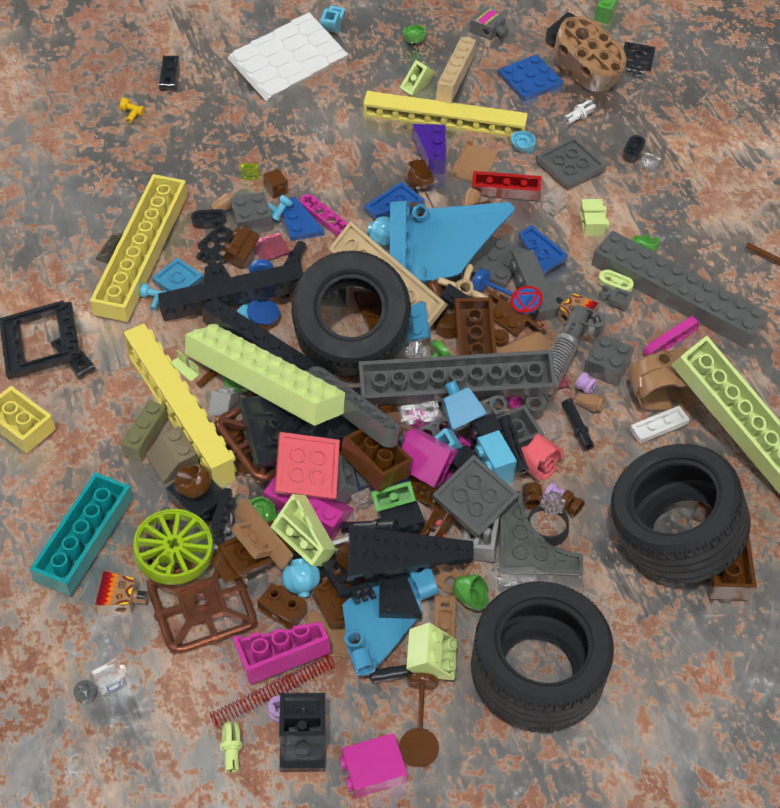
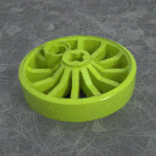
M182 509L158 511L147 517L135 533L133 541L135 563L145 576L155 582L167 585L190 582L199 577L211 562L213 541L210 529L199 516ZM175 519L173 534H171L165 520ZM180 520L189 522L178 534ZM156 523H159L164 534H162L152 526ZM194 527L201 530L198 533L187 536ZM144 533H148L155 539H147L141 537ZM202 539H206L208 545L193 544ZM142 546L152 547L153 549L139 553L138 548ZM191 552L205 553L206 555L201 560ZM157 556L150 566L144 562V560ZM183 559L189 560L196 567L188 570ZM174 561L179 564L182 573L173 574ZM162 563H168V564H169V565H167V567H161V566H160V564H162Z

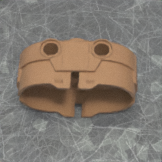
M568 17L560 25L553 52L555 59L567 74L571 70L573 72L572 79L590 91L604 92L614 86L619 81L626 65V54L622 44L615 41L609 32L602 29L599 22L586 17Z
M678 348L670 351L662 350L641 358L629 367L628 375L641 408L650 411H667L674 408L672 401H677L682 410L686 411L692 406L703 404L671 366L689 348Z

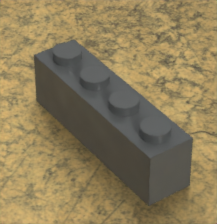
M528 250L513 253L509 267L516 277L517 286H520V288L523 286L536 287L543 295L541 307L537 311L530 313V315L533 316L534 320L537 319L539 321L555 318L559 306L534 251Z

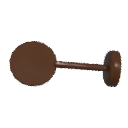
M413 673L407 676V683L410 687L419 689L417 728H412L405 732L400 739L399 750L403 761L410 767L425 768L431 765L437 758L439 745L435 735L428 729L423 728L425 690L435 688L438 678L428 673Z

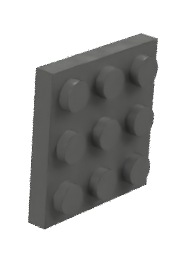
M575 136L536 155V161L567 190L605 171L607 166Z
M491 236L468 263L474 266L471 276L474 277L479 269L485 268L490 272L491 283L506 288L514 276L509 267L513 253L528 250Z
M475 455L467 460L432 495V498L477 538L519 497V493Z

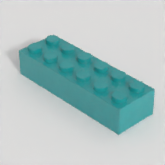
M94 472L29 570L33 581L71 596L132 502L131 486Z

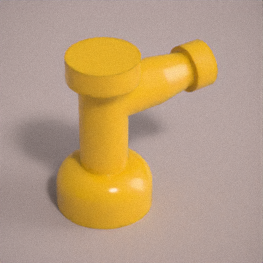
M122 98L119 105L120 110H132L126 118L127 122L132 123L137 114L140 116L144 114V106L139 107L130 103L128 98Z

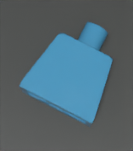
M455 380L445 385L449 396L442 399V404L450 430L487 414L469 387L460 390Z

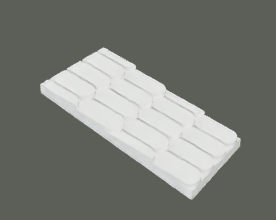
M309 12L275 29L273 32L251 41L250 44L234 50L233 53L229 54L228 59L267 102L347 58L348 54Z

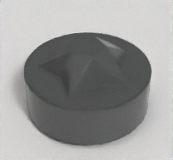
M83 680L75 685L73 693L79 703L87 704L95 699L97 690L93 682Z

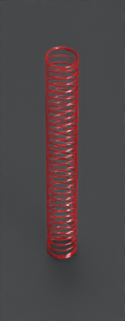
M326 654L325 658L327 659L328 665L332 670V668H335L334 662L332 660V666L328 658V656L330 657V655ZM319 658V661H318V660H315V662L312 661V663H314V664L316 665V668H317V670H318V672H319L320 675H321V672H320V669L318 668V666H317V664H316V661L319 662L320 667H321L323 673H325V670H324L323 666H322L321 663H320V659H321V660L323 661V663H324L325 668L327 667V665H326V663L324 662V659H323V658ZM308 663V667H307V668H308V670H309V672H310L311 677L314 679V676H313L311 670L309 669V664L311 665V667H312V669H313V671H314L315 676L318 677V675H317V673H316V671H315V669H314V667H313V664H312V663H311V664ZM304 665V668H303V667H301V668L305 671V674H306L308 680L310 681L309 675L307 674V672H306V670H305V666H306V665ZM301 668L300 670L297 669V672L293 671V674L289 673L288 677L290 678V681L294 688L295 685L290 677V674H292L297 686L299 687V684L294 676V672L297 674L300 683L303 685V682L300 676L298 675V670L301 672V675L306 683V679L301 671ZM282 676L281 682L283 683L286 692H288V690L283 682V678L286 680L289 689L292 690L290 684L287 681V677ZM278 678V682H277V683H278V685H279V687H280V689H281V692L284 693V691H283V689H282V687L280 686V683H279V679H280V678ZM274 681V683L271 682V683L275 686L278 695H280V693H279V691H278V689H277V687H276L275 681ZM267 684V688H266V689H267V691H268V693H269L270 698H272V696H271V694H270V692H269V690H268V685H269V684ZM263 686V689H262V688H259V691H258V690H255V693H254V694H255V696L257 697V693H256V691H257V692L260 694L263 703L265 704V701H264V699H263V697H262V695H261L260 689L263 691V693H264V695H265V697H266V699H267L268 702H269V700H268V697H267V695L265 694V691H264V687H265V686ZM248 693V697H247V696H244V699L241 697V698H240V701H239V703L241 704V706H242V708H243V710H244L245 713H246V711H245V709H244V707H243V705H242V702H241V699H242V700L245 702V704H246L245 697L248 699V701H249V703H250L252 709H254L253 706H252V704H251V702H250V699H249V695H250L249 693ZM252 694L251 698L253 699L254 704H255V706L257 707V704H256V702H255V700H254V698H253V694ZM232 702V704L229 703L228 706L225 705V709H224L223 707H221V711H220L219 709H217L216 715L218 716V718H219V720H220V722H221L222 725H223V723H222V721H221V719H220V717H219L218 710H219V712L221 713V715H222L223 718H224L222 709H223V710L225 711V713L227 714V711H226V707H227V708L229 709V711H230V713H231L233 719H234V716H233V714H232V712H231V709H230V705H231L232 708L234 709L235 713H236V716L238 717V714H237V712H236V710H235V708H234L233 702ZM237 703L236 706H237V708H238L240 714L242 715V713H241V711H240V709H239L238 703ZM210 713L211 719H212V717H213V719H214V721H215V723H214L215 727H216V728H217V726L219 727V725H218V723H217V721H216L215 715L213 716V715Z

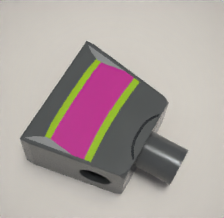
M487 6L470 21V33L488 40H493L498 35L506 37L509 31L505 28V17L490 6Z

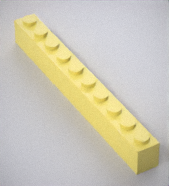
M367 91L363 104V116L416 124L446 125V128L512 137V133L525 131L527 113L447 103Z

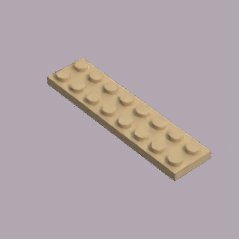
M352 221L347 224L329 248L333 253L346 250L363 251L388 262L404 280L411 305L426 302L430 327L448 305Z

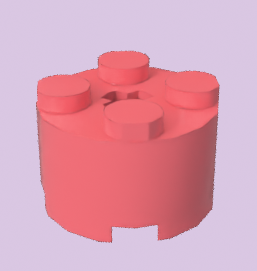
M536 434L528 446L522 447L529 467L527 473L538 481L541 478L543 480L548 479L557 470L555 465L558 459H563V450L541 434Z

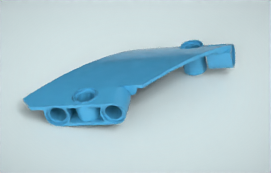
M427 567L418 568V570H423L421 572H406L421 613H423L420 600L439 594L432 571ZM379 582L378 586L372 588L376 598L371 600L368 596V601L363 602L361 600V603L356 605L350 597L343 604L346 631L344 640L355 674L358 676L370 675L376 672L375 669L418 620L379 618ZM359 640L357 644H351L353 641Z

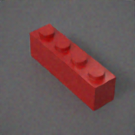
M473 171L472 188L478 190L480 196L539 201L542 176Z

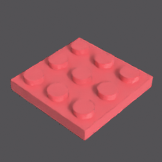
M280 432L278 438L275 493L286 495L300 494L311 498L335 500L340 440Z

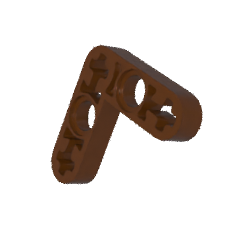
M419 481L413 485L417 500L434 508L420 534L442 537L454 517L436 501L431 502L432 495L438 488H433L427 483ZM421 490H424V491H426L427 493H426V495H424V494L421 493L420 491H421ZM442 518V523L435 527V522Z

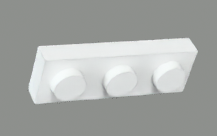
M677 406L632 424L629 430L639 444L687 425L690 419L682 408Z

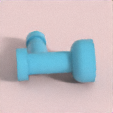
M281 195V203L278 207L271 203L268 204L272 212V218L277 221L280 220L279 217L285 208L290 207L294 203L284 195Z
M143 283L140 288V297L154 296L150 309L156 311L159 305L158 293L166 292V290L152 289L149 284Z

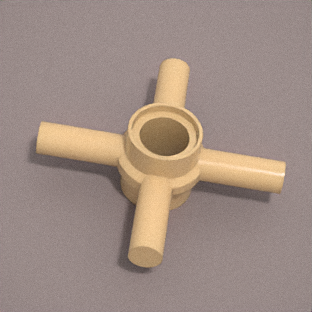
M471 264L466 266L463 279L456 283L439 277L437 280V284L445 287L449 283L462 291L460 287H463L466 290L463 293L469 297H489V295L473 290L474 287L470 277L474 266Z

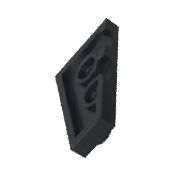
M406 572L392 575L379 574V618H422V613Z

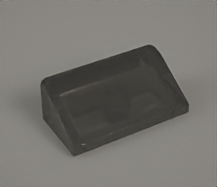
M123 232L112 234L95 259L108 264Z

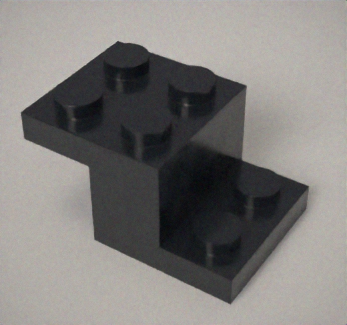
M280 693V772H325V693Z

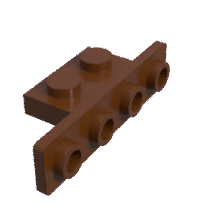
M486 290L492 298L498 301L493 308L494 320L517 337L527 324L541 331L542 334H546L543 328L545 325L539 320L535 319L533 321L529 318L530 314L516 312L511 306V300L505 301L502 299L503 295L497 290Z

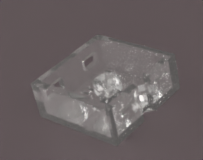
M438 401L396 407L401 413L402 426L416 424V420H420L421 423L433 422L435 417H440Z
M539 565L497 567L498 594L521 583L541 582Z

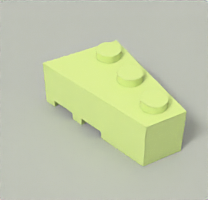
M292 494L271 525V528L311 566H322V563L329 561L336 548L306 495Z

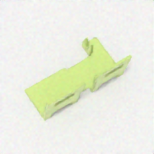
M176 350L177 358L172 361V366L177 368L189 381L194 380L200 375L199 367L191 360H188L190 368L187 367L186 356Z

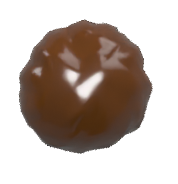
M416 159L406 164L404 181L411 188L423 190L433 183L434 175L432 170L428 168L425 160Z
M202 464L182 466L176 476L174 488L188 499L202 497L209 490L211 472L207 466Z

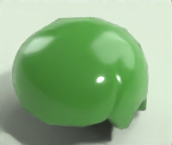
M420 25L405 27L404 31H402L403 38L409 44H419L426 36V29Z
M649 234L643 237L640 235L634 236L632 241L653 252L657 250L660 243L657 236L651 239Z
M260 496L250 500L252 506L266 522L275 521L278 514H276L274 503Z

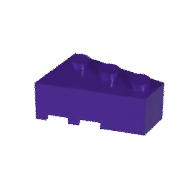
M412 124V140L417 146L421 159L426 161L428 168L432 170L433 174H445L446 125Z

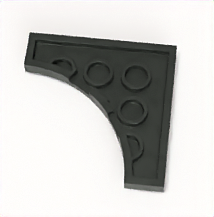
M516 491L519 493V497L500 515L499 572L582 576L583 554L556 548L546 542L530 525L523 507L521 491Z

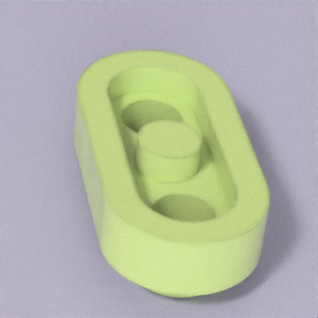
M603 270L599 274L598 282L601 286L608 285L612 290L618 287L629 292L632 291L633 281L629 277L612 270Z

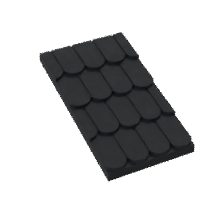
M359 387L351 388L360 395ZM262 396L242 397L238 401L255 467L277 465L280 432L340 440V454L343 438L359 430L357 426L342 415L314 426Z

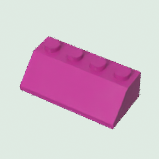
M274 477L263 494L265 498L275 504V511L280 513L292 495L275 493L276 477ZM307 497L329 538L334 540L341 530V523L348 520L354 508L335 500Z

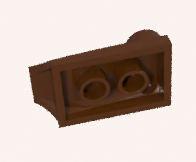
M273 520L267 522L270 527L273 524ZM277 534V536L282 540V542L293 554V549L291 548V546ZM236 536L218 545L216 557L212 562L223 581L237 579L271 564H276L270 556L254 559Z

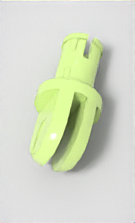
M226 722L222 728L220 750L225 753V772L229 773L231 770V773H235L240 770L238 752L243 748V744L240 741L239 725L236 722H232V724Z

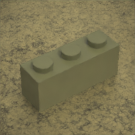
M148 400L121 442L124 458L138 463L143 462L147 451L154 444L169 420L165 405Z

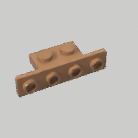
M246 498L242 499L235 510V515L242 523L234 524L231 531L254 559L270 556L277 566L284 570L293 557L292 552Z

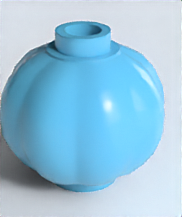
M386 216L378 217L375 222H370L367 230V235L383 249L390 247V218Z
M304 558L291 560L290 566H287L282 571L281 581L288 592L295 593L300 597L310 596L309 592L318 586L320 572L317 566H311Z

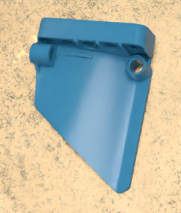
M407 200L391 202L390 255L424 284L432 280H438L439 277L446 279L458 276L493 233L514 213L515 208L510 202L427 209L424 204H417L413 208ZM425 212L423 216L419 217L420 213Z

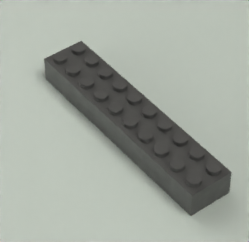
M613 230L594 250L592 266L601 271L612 270L629 277L633 281L634 289L688 318L694 316L701 325L745 349L750 346L766 323L769 315L768 312Z
M552 350L359 361L358 364L360 396L373 405L442 401V399L449 396L445 385L454 380L460 390L469 387L477 399L491 398L496 395L513 397L553 394L557 387Z

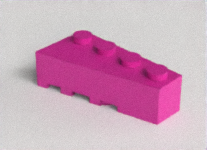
M321 622L293 626L289 630L274 629L273 632L260 634V632L251 633V636L241 638L240 635L232 637L236 652L250 685L331 653L329 638Z

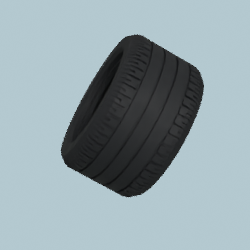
M355 250L329 254L313 263L303 273L295 287L291 303V314L297 341L308 358L334 375L358 377L359 361L392 360L402 350L409 332L411 316L410 296L400 274L382 258L371 255V253ZM348 286L361 287L371 291L382 303V312L378 323L372 330L361 336L346 337L333 332L323 321L320 311L321 302L328 294Z
M680 443L658 447L644 453L624 469L615 483L611 496L612 519L629 558L645 574L662 582L690 584L691 582L695 583L707 580V578L710 579L712 576L714 577L716 574L722 573L723 570L729 568L738 559L749 538L751 527L750 513L739 476L723 456L707 447ZM688 500L698 501L712 509L711 514L701 524L690 530L679 533H662L653 530L659 514L674 503Z
M547 581L525 582L512 586L498 594L486 606L477 623L471 656V675L476 691L486 707L496 717H499L503 722H507V724H511L513 727L538 733H549L551 731L563 730L564 728L567 729L587 717L596 707L602 696L614 658L612 633L607 620L599 608L589 598L575 591V589ZM533 638L548 640L558 645L567 654L572 665V676L563 681L553 683L533 681L514 670L505 657L515 644L523 640Z

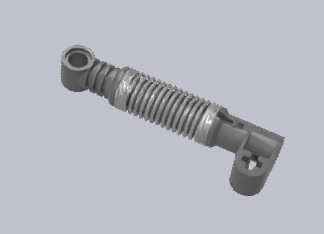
M575 305L562 331L556 335L550 348L553 354L557 384L554 392L558 389L579 345L580 334L598 337L599 334L604 333L606 319L601 312L581 305ZM551 394L530 395L527 397L525 405L535 420L542 418L544 415V409Z

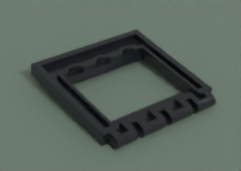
M62 300L0 318L1 341L5 372L8 380L75 361L74 358L81 355L71 302L64 303ZM56 315L62 352L25 362L20 325Z

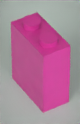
M419 428L410 429L404 435V444L402 446V449L413 459L410 474L433 488L441 486L458 450Z
M394 733L342 748V756L339 757V763L342 771L346 770L348 777L345 778L348 792H353L354 798L407 783L408 774Z

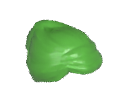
M477 574L459 576L455 579L452 590L456 598L469 609L476 611L484 610L489 604L487 595L488 585L485 580Z

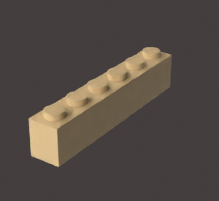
M470 37L460 38L437 83L436 100L452 103L474 58L475 39Z

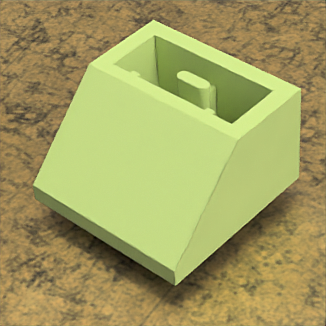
M430 622L409 629L406 669L413 673L432 674L437 676L438 679L454 680L457 639Z

